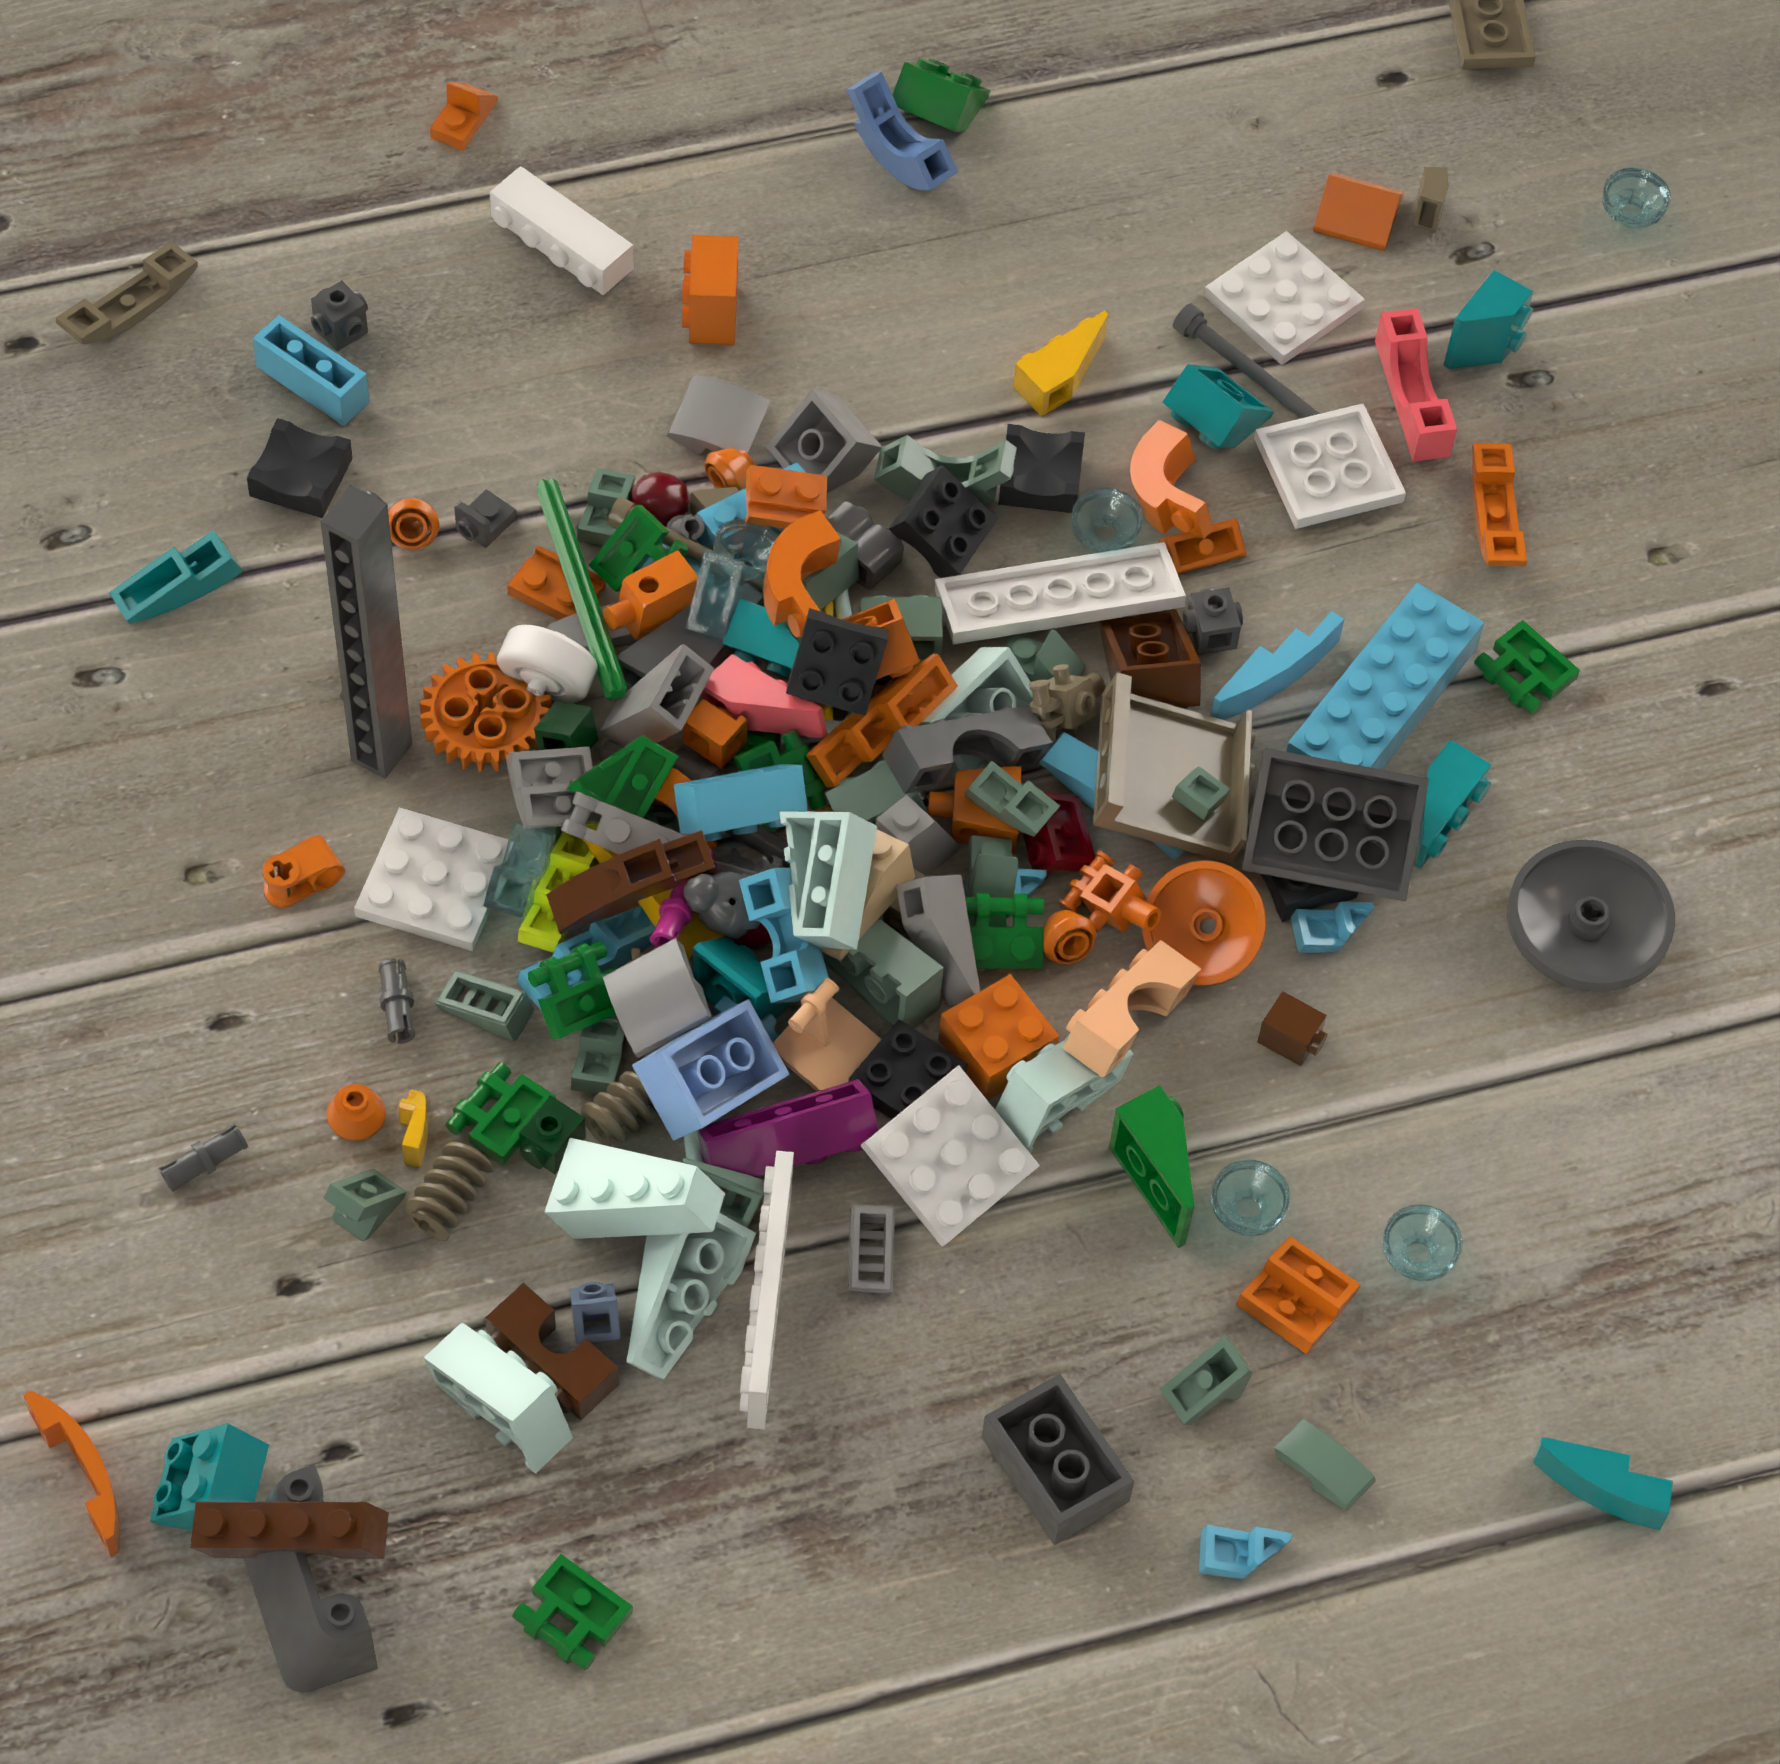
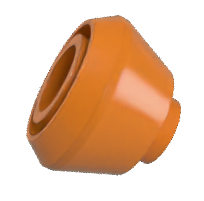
M727 448L709 453L704 467L710 482L715 488L736 487L741 491L746 488V471L750 465L755 464L746 451Z
M408 498L398 501L388 510L391 541L395 545L407 550H419L427 547L435 540L439 531V518L436 511L428 503L419 499Z
M1062 910L1052 914L1043 925V950L1050 961L1057 964H1072L1082 960L1090 953L1097 937L1096 927L1091 920L1071 910Z
M350 1084L340 1089L330 1100L327 1107V1121L330 1128L338 1136L348 1140H363L373 1136L380 1130L386 1117L385 1105L381 1097L367 1086L361 1084Z

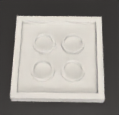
M1287 231L1205 286L1204 291L1206 299L1281 365L1362 310L1365 301L1360 294Z
M1364 404L1259 428L1255 431L1254 440L1295 529L1403 503L1405 500L1406 492Z
M399 807L354 907L355 917L473 952L515 855L516 842Z
M959 1065L860 1145L941 1247L950 1242L1040 1166Z

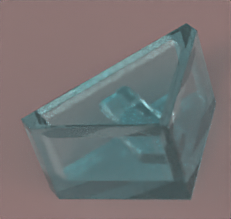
M707 550L704 552L685 629L724 640L738 603L744 596L745 561Z

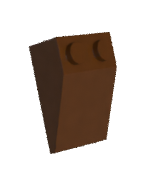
M1176 609L1098 621L1110 681L1118 672L1132 676L1131 694L1183 709L1200 706L1201 662Z

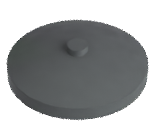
M1571 840L1543 849L1523 865L1514 880L1508 898V925L1511 936L1521 954L1543 975L1562 985L1575 989L1596 992L1625 988L1641 981L1661 963L1674 934V904L1661 877L1648 863L1634 853L1607 842Z

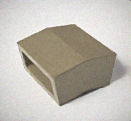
M1424 167L1417 195L1418 206L1413 224L1414 227L1436 232L1449 186L1446 167Z

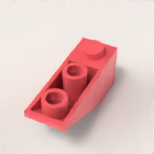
M733 654L712 672L701 693L704 700L715 707L720 706L726 709L734 720H737L741 715L747 719V730L784 734L790 730L797 729L799 736L824 738L827 735L823 717L824 711L819 703L786 694L787 683L780 679H773L763 673L753 662H745Z

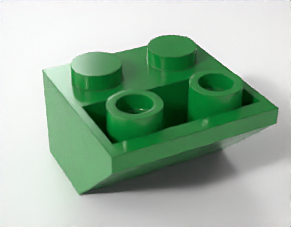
M918 58L917 63L904 62L892 94L897 107L954 132H965L989 97L991 90L980 86L982 80L964 72L961 74L955 72L948 73L950 66L934 59H929L928 61Z

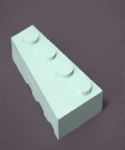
M570 1138L544 1213L573 1239L713 1232L725 1193L697 1166Z

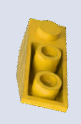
M1105 310L1092 318H1085L1076 328L1066 334L1055 336L1046 346L1036 352L1023 355L1015 364L1013 388L1041 417L1072 399L1105 339L1108 313Z

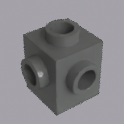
M342 280L330 288L321 290L315 297L311 298L313 313L311 323L315 331L337 352L368 333L366 318L368 305L360 292L357 290L352 291Z
M1207 588L1190 594L1188 610L1183 611V624L1187 634L1192 633L1198 655L1237 649L1240 630L1243 624V614L1240 603L1233 601L1230 588L1216 590Z

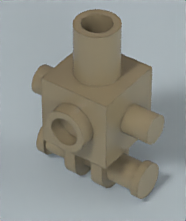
M1061 664L1053 667L1054 677L1049 680H1036L1029 684L1034 699L1030 703V709L1032 713L1038 714L1037 718L1051 739L1052 745L1058 739L1055 736L1054 727L1062 728V734L1065 732L1072 737H1076L1079 735L1078 726L1097 715L1095 698L1105 691V682L1099 674L1090 673L1086 676L1070 675L1069 665Z

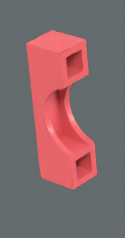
M1418 308L1382 312L1375 338V344L1412 462L1450 457L1457 432L1448 399H1438L1431 383L1427 356L1428 337Z

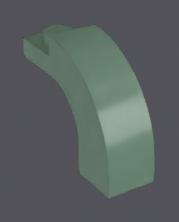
M906 435L880 448L874 480L891 492L911 500L925 474L943 465L984 505L995 500L998 485L1004 484L1011 479L1014 472L1017 447L1004 440L973 456L947 457L926 449Z

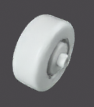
M517 625L511 628L497 656V663L501 671L508 677L519 681L524 680L528 684L526 688L528 692L542 697L547 692V695H551V700L567 703L582 701L587 696L598 671L595 658L580 644L562 633L534 625Z

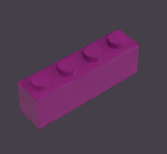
M857 1079L708 1124L697 1130L704 1163L757 1178L765 1176L766 1166H775L776 1151L794 1152L793 1166L803 1163L818 1164L825 1161L832 1154L842 1151L857 1152L863 1150L860 1145L878 1131V1125L871 1093Z

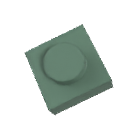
M1197 766L1175 787L1171 797L1205 820L1227 799L1231 789Z

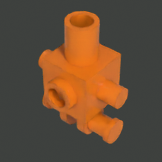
M1098 851L1095 854L1096 858L1089 866L1084 865L1080 869L1079 873L1082 878L1080 881L1073 879L1069 884L1071 890L1064 899H1060L1058 902L1063 910H1071L1077 913V908L1084 901L1091 912L1088 919L1093 922L1097 932L1101 930L1105 923L1123 933L1131 923L1146 931H1152L1161 919V910L1146 902L1147 898L1137 884L1143 873L1132 864L1127 867L1124 873L1113 869L1112 866L1115 862L1102 851Z

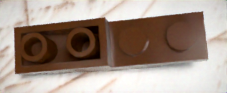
M700 830L662 844L660 839L619 854L578 874L546 894L561 935L639 907V900L684 885L688 880L700 874L712 875L717 873L703 831Z

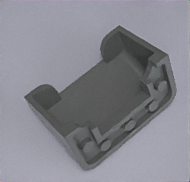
M313 1464L285 1475L265 1502H324L323 1486L316 1465ZM267 1552L258 1554L257 1558H244L275 1658L286 1686L296 1692H311L378 1669L371 1628L362 1604L354 1596L344 1593L320 1599L307 1560V1556L313 1555L312 1553Z

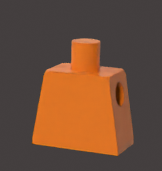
M679 551L673 552L627 576L622 581L619 602L603 609L604 620L611 630L625 626L635 640H640L695 602L700 578Z
M1022 766L1000 767L1021 784ZM985 768L957 771L955 773L954 793L929 792L928 815L952 818L951 837L956 842L968 844L971 835L1012 839V854H1016L1018 830L989 814L964 795L968 787Z

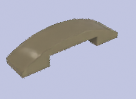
M171 241L143 259L142 272L94 304H91L84 298L55 318L56 323L81 344L95 343L118 335L141 322L169 300L198 267V262Z

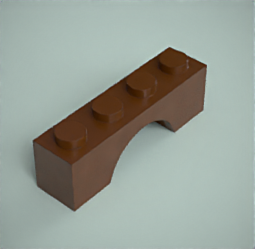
M196 1501L190 1548L214 1558H257L258 1554L267 1552H302L341 1559H384L389 1512L368 1502Z

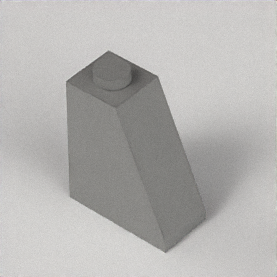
M685 644L680 645L631 687L623 698L616 700L600 732L623 747L642 735L658 743L680 732L715 668Z
M907 795L876 818L877 830L909 844L913 868L923 875H929L960 850V845Z

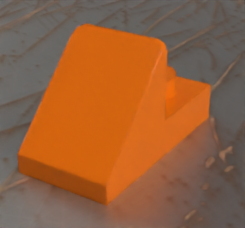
M448 82L446 85L447 104L430 127V138L464 151L497 103L498 95L467 83Z

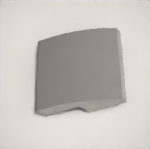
M694 375L666 437L701 455L705 448L712 452L735 448L738 451L744 450L748 453L770 400L726 381Z
M589 747L510 752L507 755L506 761L513 795L524 828L563 826L565 819L570 820L575 804H572L575 793L569 791L567 787L569 783L593 768ZM591 811L586 824L599 823L602 815Z
M676 938L603 977L623 1032L638 1058L712 1019L703 988L694 979L684 946Z

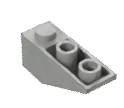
M961 874L922 877L897 884L902 923L905 931L916 947L944 967L941 993L948 1006L957 1005L980 992Z

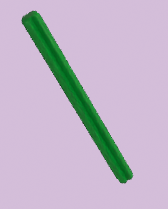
M553 478L548 480L542 479L537 484L536 492L590 653L597 662V674L604 695L608 700L621 699L626 695L627 685L559 484Z

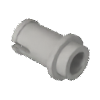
M692 514L678 515L670 519L666 528L694 541L703 534L704 522L698 515L693 517Z

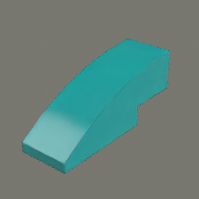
M213 530L181 553L174 546L111 590L109 594L126 621L132 624L167 613L197 600L221 587L244 571L226 543Z
M1546 1437L1541 1438L1534 1454L1533 1463L1552 1480L1576 1497L1603 1512L1634 1524L1661 1530L1670 1510L1673 1480L1629 1472L1630 1455Z

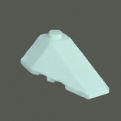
M719 1213L713 1232L647 1235L626 1362L658 1379H665L692 1342L693 1331L702 1318L713 1313L718 1306L716 1299L727 1284L733 1285L740 1276L756 1233Z

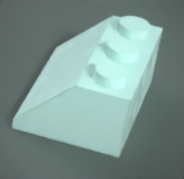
M981 647L951 675L958 687L918 726L931 724L939 719L952 720L963 718L971 713L984 714L995 712L1008 706L1016 708L1030 705L1034 701L1033 692L1029 686L1031 682L1009 647ZM972 755L953 756L954 763L948 773L955 778V773L959 770L986 768L990 762Z

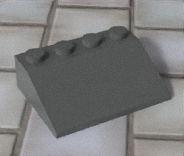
M1265 748L1257 781L1242 871L1406 901L1429 778Z

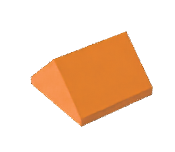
M1331 173L1327 178L1313 231L1385 251L1404 192L1341 174Z

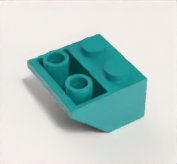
M229 1423L172 1438L165 1452V1466L161 1481L154 1493V1507L150 1522L161 1526L193 1530L196 1501L255 1502L269 1444Z

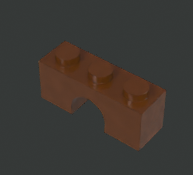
M524 1282L485 1317L487 1334L493 1338L499 1349L505 1353L513 1351L525 1362L530 1371L535 1374L542 1372L553 1381L558 1389L555 1396L563 1413L567 1414L571 1411L579 1420H582L619 1385L618 1367L587 1339L574 1350L563 1354L553 1353L542 1345L543 1341L556 1329L555 1310Z

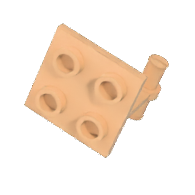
M825 978L812 994L807 993L801 999L802 1006L788 1020V1027L773 1042L783 1063L816 1091L847 1083L849 1077L882 1040L832 998L839 988L829 978Z

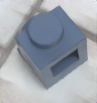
M588 1282L578 1288L569 1289L576 1345L581 1344L585 1339L591 1343L621 1339L617 1297L615 1296L613 1283ZM608 1320L609 1322L607 1325L584 1327L583 1325L584 1322Z

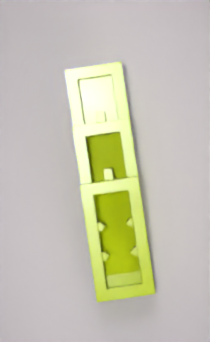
M599 823L586 824L585 827L594 830L598 827ZM562 832L550 853L549 867L535 890L533 905L519 928L517 942L554 953L556 945L563 943L568 932L560 935L546 894L578 874L600 864L583 839Z

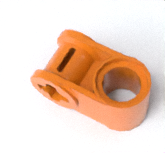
M311 836L298 845L266 860L262 871L266 882L264 885V896L275 907L287 908L293 906L295 903L319 891L334 886L344 876L345 868L323 836ZM275 866H277V874H274ZM287 888H290L289 896L287 895Z

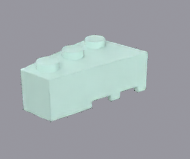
M780 812L781 824L786 826L788 847L784 848L785 861L790 863L792 884L788 885L794 936L822 949L857 950L877 826L851 812Z
M1068 1035L1064 1041L1057 1045L1050 1043L1045 1046L1034 1059L1028 1062L1022 1060L1011 1068L1006 1076L1008 1083L995 1110L1029 1153H1031L1035 1139L1045 1130H1048L1052 1135L1063 1127V1124L1059 1121L1060 1118L1075 1107H1078L1081 1111L1085 1110L1121 1081L1134 1053L1129 1049L1125 1058L1103 1079L1062 1049L1069 1037Z

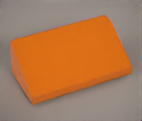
M1237 518L1213 524L1214 529L1204 539L1191 532H1182L1158 540V543L1165 542L1177 574L1247 556Z

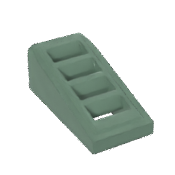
M458 970L453 972L435 1002L437 1008L511 1041L518 1039L534 1011V1007L526 992ZM464 988H469L462 1003L457 1002ZM481 994L484 995L478 1006L473 1007ZM495 1002H499L494 1012L491 1013L490 1011Z
M683 1158L681 1163L697 1166L720 1189L721 1187L728 1189L719 1213L748 1228L764 1194V1181L740 1172ZM737 1193L744 1196L741 1204L733 1202Z

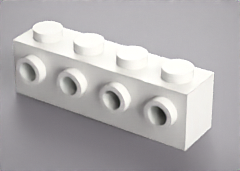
M520 166L490 191L491 217L499 226L507 227L520 236L529 247H535L544 253L556 266L564 267L571 272L584 286L592 287L600 294L605 295L634 269L632 243Z

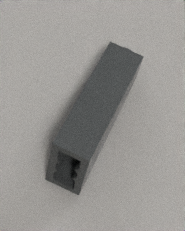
M729 577L619 654L617 659L626 685L630 688L633 687L682 644H685L716 669L736 652L722 643L740 599L764 606L763 594L759 593L752 585L742 584Z

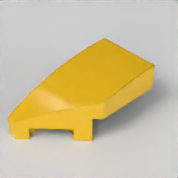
M411 1089L408 1098H402L399 1102L400 1123L408 1125L402 1142L403 1159L405 1165L421 1168L428 1136L427 1105L424 1093Z

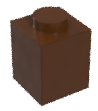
M1282 991L1262 1021L1257 1043L1302 1066L1310 1053L1314 1056L1319 1053L1328 1034L1323 1032L1327 1015Z

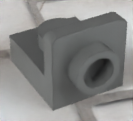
M487 489L469 506L462 501H459L454 506L455 523L458 532L465 539L474 540L485 548L517 519L516 509Z

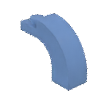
M873 72L846 89L859 117V120L854 122V125L860 137L875 159L898 181L913 189L930 191L958 173L943 139L925 138L907 123L896 105L882 72Z

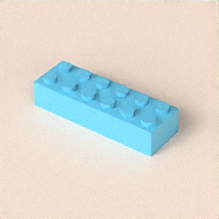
M1416 583L1291 738L1286 752L1382 770L1476 651L1485 622L1421 584Z

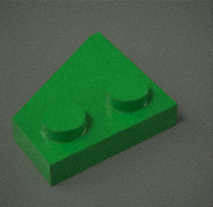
M642 735L569 783L567 789L575 794L576 792L585 794L644 818L676 762L678 755Z

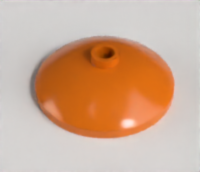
M1207 860L1180 865L1165 874L1155 884L1147 897V903L1161 910V919L1152 931H1146L1142 928L1147 950L1150 951L1162 940L1201 968L1193 985H1217L1237 977L1253 963L1262 948L1267 928V917L1263 900L1254 884L1244 874L1229 865ZM1208 919H1214L1216 923L1215 930L1209 934L1204 933L1202 929L1203 923Z

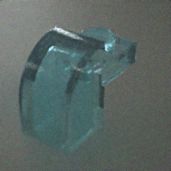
M513 823L503 863L493 868L483 906L519 918H525L533 905L535 890L547 870L556 834L538 828L525 829L523 824Z

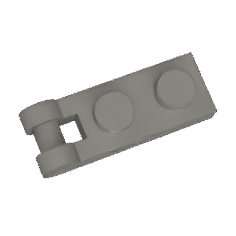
M576 792L572 801L575 807L570 820L565 819L561 828L563 832L618 854L660 839L662 844L685 836L579 792ZM591 811L602 815L596 831L585 827Z

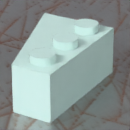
M462 1322L424 1357L436 1385L475 1420L482 1416L497 1427L500 1431L495 1435V1438L505 1447L511 1441L514 1442L522 1450L526 1458L525 1465L535 1474L573 1439L555 1396L558 1389L553 1381L542 1372L535 1374L530 1371L525 1362L513 1351L505 1353L499 1349L493 1338L485 1331L479 1330L475 1332Z

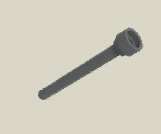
M1192 303L1186 305L1178 313L1173 322V328L1184 337L1190 336L1201 339L1300 418L1320 414L1207 325L1204 313Z

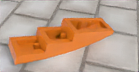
M932 654L916 665L912 671L900 676L872 697L865 716L857 713L851 714L806 754V757L826 787H837L840 781L844 780L861 762H872L889 745L892 735L898 729L907 725L918 726L958 685L940 656Z

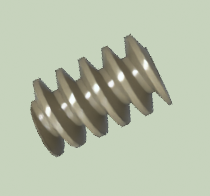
M632 1066V1072L626 1071L619 1077V1082H612L608 1085L606 1092L598 1093L594 1097L593 1103L587 1102L583 1105L580 1113L585 1117V1126L600 1144L611 1147L609 1139L611 1136L618 1142L623 1143L627 1138L622 1127L625 1126L630 1131L637 1132L639 1125L635 1117L638 1116L648 1123L652 1120L648 1106L654 1109L655 1107Z
M451 1142L445 1145L442 1149V1156H439L433 1163V1170H429L425 1174L424 1183L419 1184L414 1190L415 1197H411L405 1204V1210L412 1222L430 1237L446 1242L450 1235L443 1225L451 1228L458 1226L459 1220L452 1211L458 1214H465L468 1211L467 1204L461 1198L470 1201L476 1199L477 1192L471 1185L483 1187L486 1184V1178L480 1171L493 1172V1166L489 1160L475 1148L466 1144Z

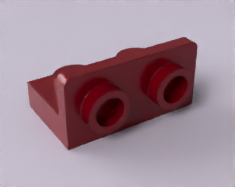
M1044 792L1059 804L1060 807L1035 837L1022 832L1028 852V861L1033 870H1046L1047 876L1045 880L1054 870L1079 872L1084 865L1089 866L1096 858L1077 795Z

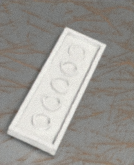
M1165 542L935 579V593L937 597H941V610L953 645L1185 607L1186 601L1185 592Z
M776 1151L775 1166H766L764 1201L761 1206L759 1223V1245L756 1248L755 1278L750 1299V1322L747 1326L745 1365L742 1368L740 1386V1411L748 1412L747 1428L765 1430L792 1194L794 1152Z

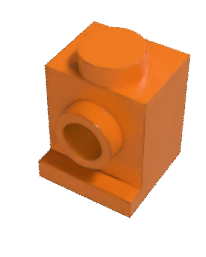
M704 699L698 705L695 704L683 727V743L720 768H723L747 742V719L741 715L737 720H734L726 709L720 706L715 707Z

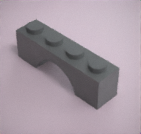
M1030 705L1016 708L1008 706L995 712L984 714L971 713L963 718L952 720L939 719L931 724L901 727L892 735V740L882 756L904 794L939 787L954 763L953 756L955 755L976 756L988 762L993 761L999 767L1022 766L1021 771L1037 768L1040 760L1052 745V741L1036 714L1032 713Z

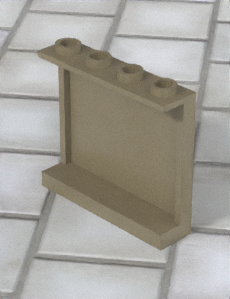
M1117 672L1102 694L1093 825L1231 863L1239 851L1246 848L1249 831L1248 814L1253 804V794L1249 793V782L1255 767L1254 761L1250 760L1251 749L1256 737V730L1252 728V711L1246 710L1236 724L1131 694L1132 676ZM1197 766L1231 789L1227 799L1205 820L1171 797L1175 787Z

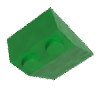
M1159 1085L1116 1108L1109 1149L1179 1248L1186 1244L1195 1206L1184 1127V1114L1178 1101L1172 1096L1168 1097Z

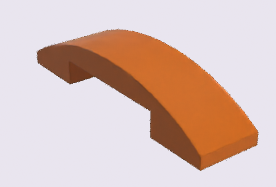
M1473 443L1472 446L1475 520L1481 553L1487 566H1526L1527 564L1524 533L1519 531L1513 480L1515 466L1512 444Z
M32 1390L23 1394L28 1411L48 1447L51 1448L64 1440L67 1441L97 1494V1497L85 1502L89 1519L110 1557L119 1553L120 1520L118 1507L104 1462L93 1442L81 1426L57 1404Z

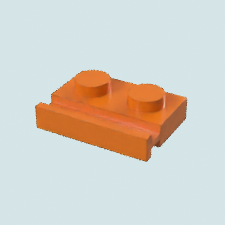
M750 465L746 471L747 516L745 517V523L786 529L796 520L821 510L825 516L827 509V476Z
M538 545L535 548L534 555L531 558L528 557L507 585L508 595L558 620L576 614L577 611L558 555ZM588 570L597 597L600 591L603 592L605 590L606 582L599 575Z

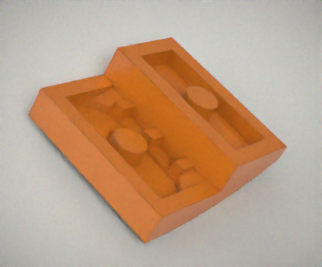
M1289 1236L1267 1259L1263 1270L1240 1294L1236 1305L1299 1350L1308 1354L1340 1316L1359 1290L1361 1284L1292 1236Z

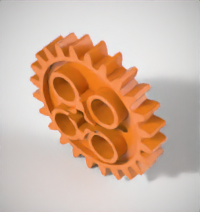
M477 652L473 653L472 663L468 664L463 658L457 657L458 668L453 669L451 666L444 664L443 677L433 674L431 676L432 687L423 688L424 700H420L421 728L425 729L426 742L433 741L436 754L446 750L447 763H451L459 757L461 758V769L465 770L471 762H476L478 772H482L485 763H491L495 772H498L500 761H506V757L510 752L529 751V747L538 749L534 728L551 708V695H547V692L542 697L533 695L527 691L528 684L524 680L519 681L506 676L495 661L494 652L489 653L487 661H481ZM478 687H486V689H476V688H478ZM518 706V707H520V708L511 709V708H509V707ZM454 715H463L462 717H452ZM495 734V735H497V736L487 737V736H485V735Z

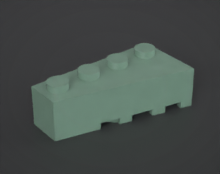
M878 919L858 941L857 950L851 949L841 961L822 952L825 964L891 1028L899 1019L912 1028H916L939 1009L944 967L881 919Z

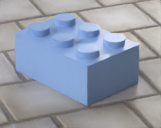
M749 999L720 1012L706 1023L690 1030L632 1064L673 1141L707 1126L790 1075Z

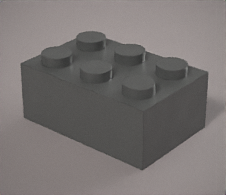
M1061 1374L1056 1375L984 1417L981 1438L1054 1545L1130 1502L1134 1485L1133 1478Z

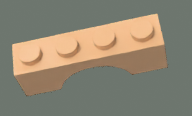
M1162 940L1150 951H1146L1143 948L1131 962L1130 970L1126 971L1122 968L1111 981L1108 987L1109 990L1105 991L1101 988L1090 1001L1087 1007L1088 1010L1085 1012L1079 1009L1066 1027L1070 1035L1062 1049L1103 1079L1125 1058L1140 1030L1132 1020L1129 1011L1145 1010L1166 1017L1187 996L1201 968Z

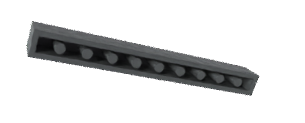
M350 485L320 522L351 761L386 779L412 745L388 505L375 493L364 492Z

